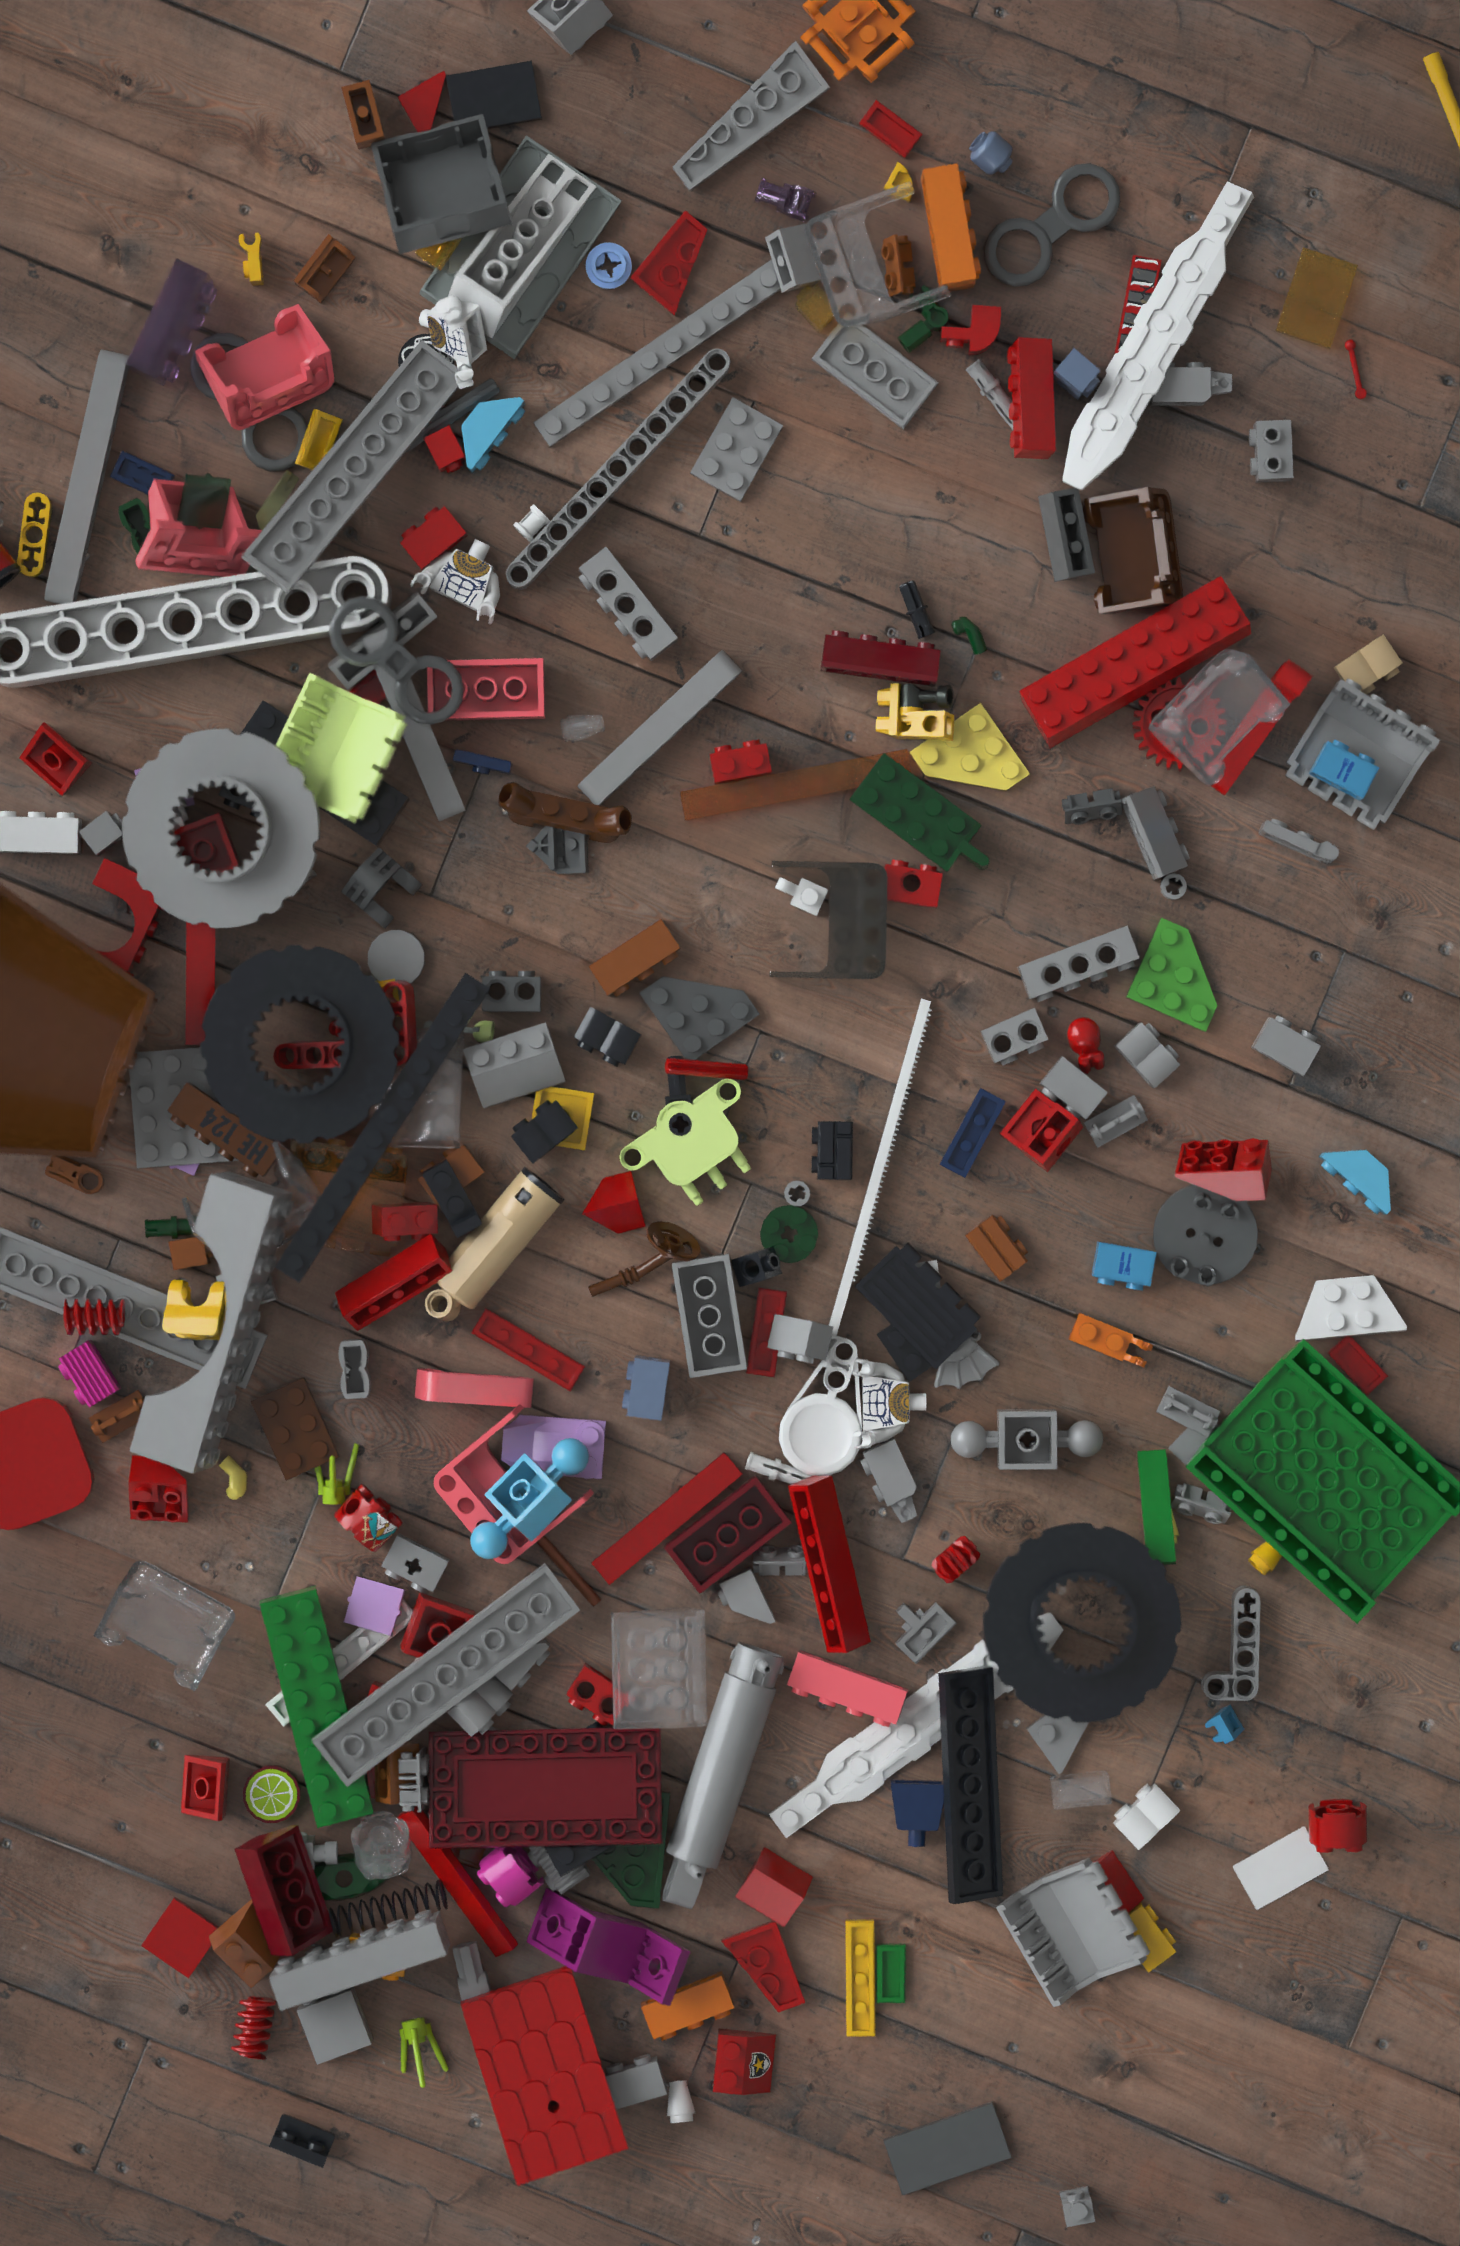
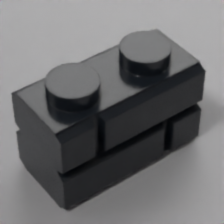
M818 1121V1127H812V1144H817V1156H812L811 1173H817V1179L852 1180L853 1122Z

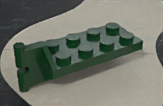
M883 753L849 800L944 871L948 872L960 855L978 869L986 870L989 865V857L970 844L982 825Z

